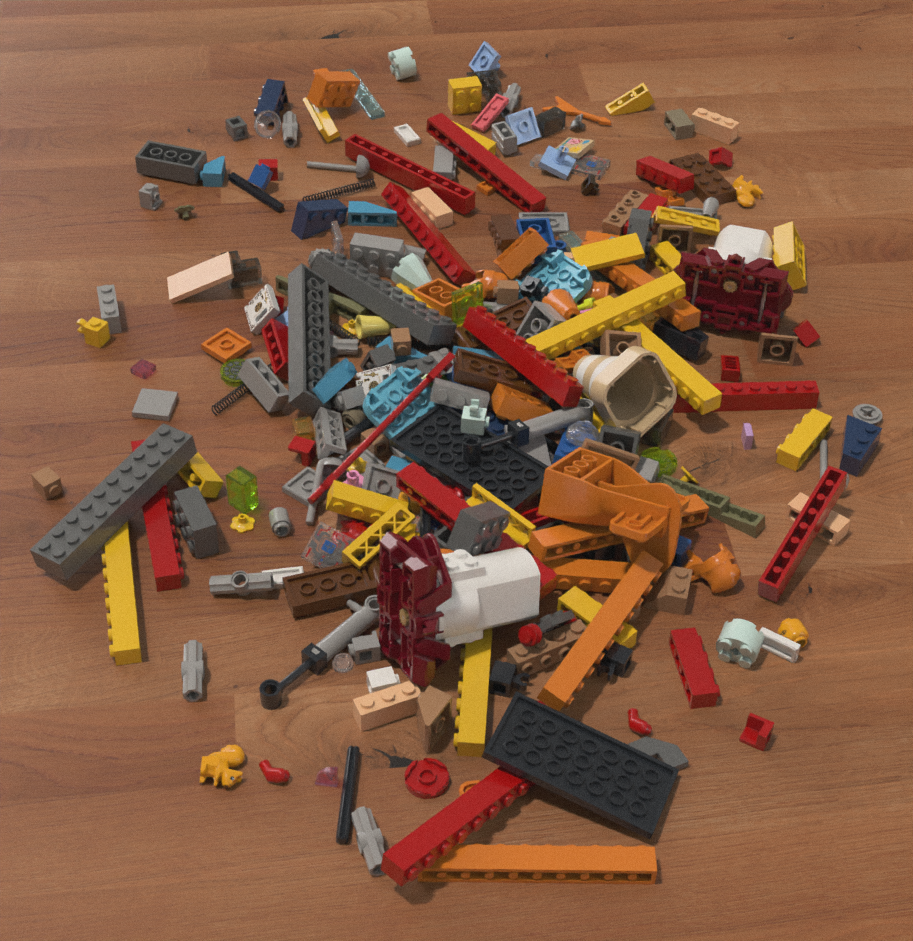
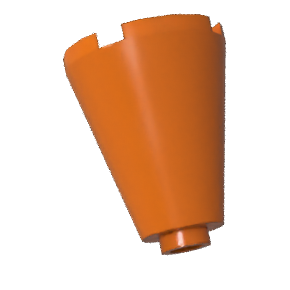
M553 289L542 300L543 303L551 305L566 320L581 314L573 296L566 290Z

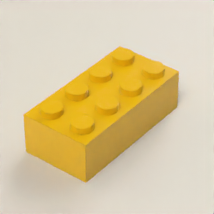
M792 221L774 228V235H772L774 255L772 257L779 270L789 271L787 282L793 290L806 286L805 246Z

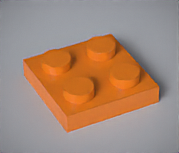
M227 327L201 344L203 351L224 364L230 363L252 348L250 341Z

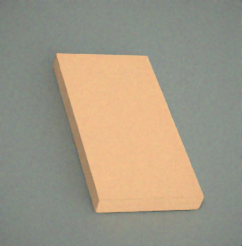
M224 253L167 277L169 300L173 304L233 279L234 273L230 253Z

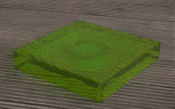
M479 281L451 292L453 322L457 326L463 324L469 306H484L483 283Z

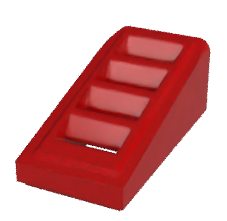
M721 355L720 371L722 381L739 382V356Z

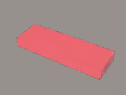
M496 93L473 121L471 127L485 133L509 103V98Z

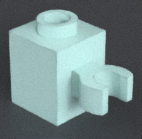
M471 399V405L464 406L461 417V433L484 435L485 428H489L490 417L487 416V408H479L478 399Z

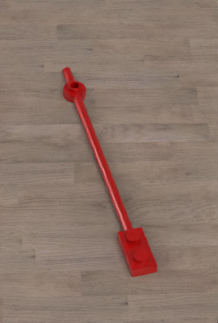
M451 352L430 371L425 379L350 456L323 481L307 499L310 504H314L324 492L330 489L333 481L337 480L426 387L432 382L434 383L435 378L440 379L442 377L441 373L443 371L447 372L454 365L451 362L455 356Z

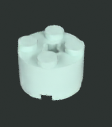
M409 47L388 53V58L392 64L390 65V71L392 74L395 73L396 80L405 79L417 73L416 62L411 57L413 53Z
M736 618L729 623L726 621L716 642V650L719 653L718 658L724 662H729L730 660L737 662L743 668H750L751 664L756 661L764 642L763 632L760 631L759 633L755 629V624L744 619Z

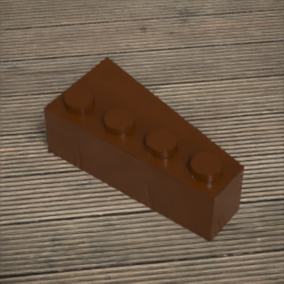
M510 214L491 215V221H488V230L491 231L496 253L499 256L520 235Z

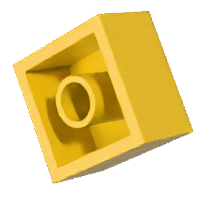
M477 76L448 80V107L452 115L481 111L482 84Z

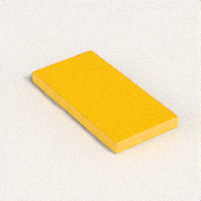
M637 233L571 248L574 261L581 266L585 265L589 271L645 258V253Z

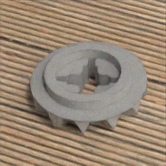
M860 404L853 409V417L870 424L878 425L882 420V412L876 406Z

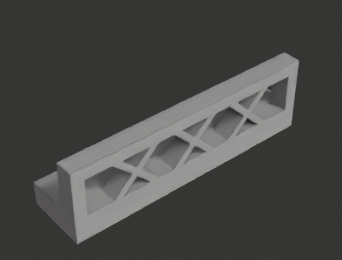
M320 406L313 420L318 459L327 458L330 451L345 455L347 448L341 413Z

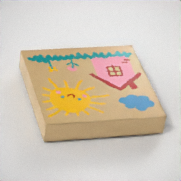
M568 137L555 149L559 150V147L563 145L565 147L562 152L567 147L569 149L567 155L579 159L595 145V141Z

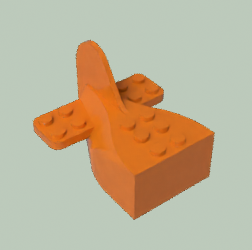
M579 447L545 469L538 514L568 522L608 526L614 535L622 537L631 563H634L644 550L663 563L659 571L664 573L674 560L682 522V512L688 508L690 499L687 496L676 493L671 486L665 483H649L633 468L616 458Z

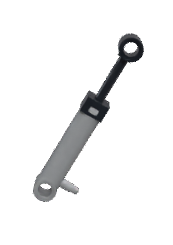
M580 399L577 407L561 406L563 409L522 422L520 419L508 422L507 433L481 441V438L475 435L465 436L462 439V458L467 462H476L481 459V451L484 448L508 440L516 447H521L529 444L530 439L578 423L590 424L593 421L594 403L590 399Z
M377 595L367 597L363 607L352 600H348L347 605L355 613L316 645L310 643L301 651L302 664L280 682L273 679L263 681L259 687L262 707L267 710L279 708L282 704V693L286 687L308 669L318 676L328 667V661L352 642V638L359 637L373 624H379Z

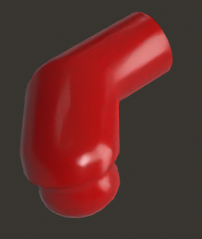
M629 709L627 713L630 730L640 735H649L652 731L651 725L639 718L637 709Z
M263 760L259 763V767L268 782L282 783L289 780L290 773L288 770L273 768L269 760Z

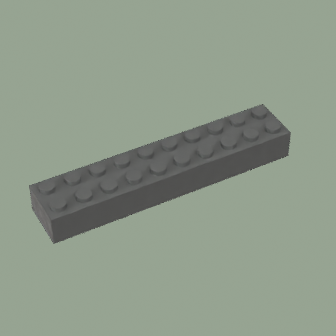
M327 252L316 254L312 270L326 278L329 285L397 327L409 328L410 335L426 345L451 344L457 324L452 322L451 318L440 315L438 310L428 308L426 303L415 300V297L410 294L403 293L401 288L393 287L391 282L382 280L379 275L368 272L367 268L358 266L356 261L345 258L344 254L336 253L334 255Z
M301 263L288 274L289 404L315 418L320 406L327 409L332 408L331 398L323 404L312 390L330 369L328 280Z
M163 423L30 549L36 566L67 581L197 453L193 436Z

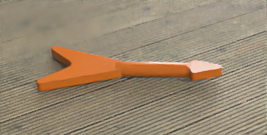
M555 96L558 106L542 108V112L576 116L583 114L582 118L598 122L601 125H611V121L607 118L580 111L558 96Z

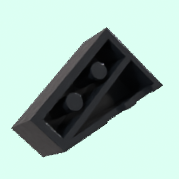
M663 317L654 323L653 333L674 352L695 361L705 355L709 336L695 327L682 332Z

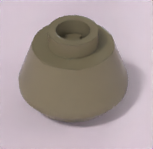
M353 407L343 411L342 421L350 429L366 419V415L361 408Z

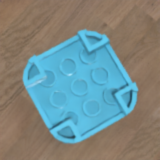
M558 249L557 252L550 254L545 252L541 255L542 261L527 274L528 276L541 279L544 286L549 288V293L553 289L568 291L573 296L575 303L590 290L593 283L592 276L585 265H579ZM527 275L521 281L517 279L514 280L518 281L519 287L524 281V279L527 277ZM520 291L518 295V300L524 298Z
M401 366L368 392L363 401V410L376 427L423 381L419 376L421 371L417 368L412 370ZM430 386L426 387L386 428L383 434L389 440L439 404L430 401L432 389Z

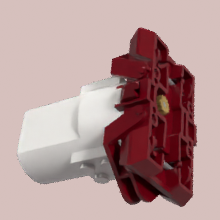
M728 225L719 233L714 248H702L695 254L681 252L680 264L673 269L685 282L686 296L682 298L701 311L700 321L707 325L715 323L714 327L719 329L721 335L727 330H731L732 327L738 331L752 330L777 334L781 312L786 310L792 303L793 289L787 282L789 271L779 270L772 261V241L764 230Z
M390 531L387 532L380 540L379 584H377L376 588L377 603L379 604L380 650L389 659L395 660L401 666L402 672L413 683L427 687L435 677V671L450 660V647L483 639V630L533 619L539 615L540 572L535 560L527 550L521 547L474 557L462 549L443 554L437 539L432 533H427L422 538L420 536H413L407 541L398 534Z

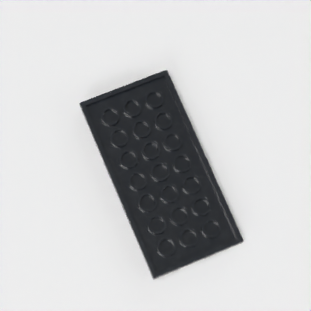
M437 404L390 439V446L472 496V486L477 483L516 512L542 491L545 469L549 467L507 441L484 448L481 451V459L479 461L467 462L463 460L462 439L465 436L475 435L480 437L481 441L497 435L485 429L484 435L461 433L462 414L443 404Z
M517 691L482 755V758L648 839L653 835L679 772V769Z

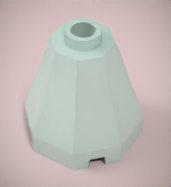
M413 253L399 261L401 265L394 267L391 280L394 283H401L412 290L433 281L423 260Z

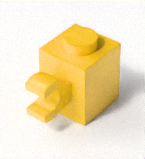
M92 317L88 322L82 318L76 322L77 325H80L77 331L82 334L84 333L86 344L101 348L110 339L107 321Z

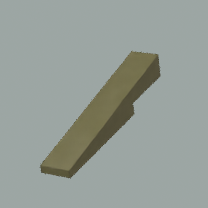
M277 275L275 277L276 291L288 296V278ZM328 292L329 316L334 313L347 320H356L357 315L369 316V309L357 301Z
M662 474L655 482L665 483L671 486L676 493L684 496L697 494L709 507L707 515L755 539L765 528V515L731 504L730 497L665 474Z

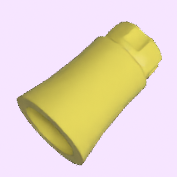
M357 315L355 320V330L358 339L391 334V329L396 328V325L381 316Z

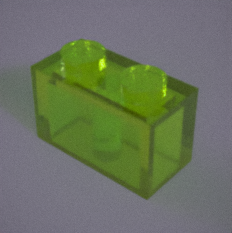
M238 466L226 475L228 504L243 514H247L259 505L257 476L241 466Z

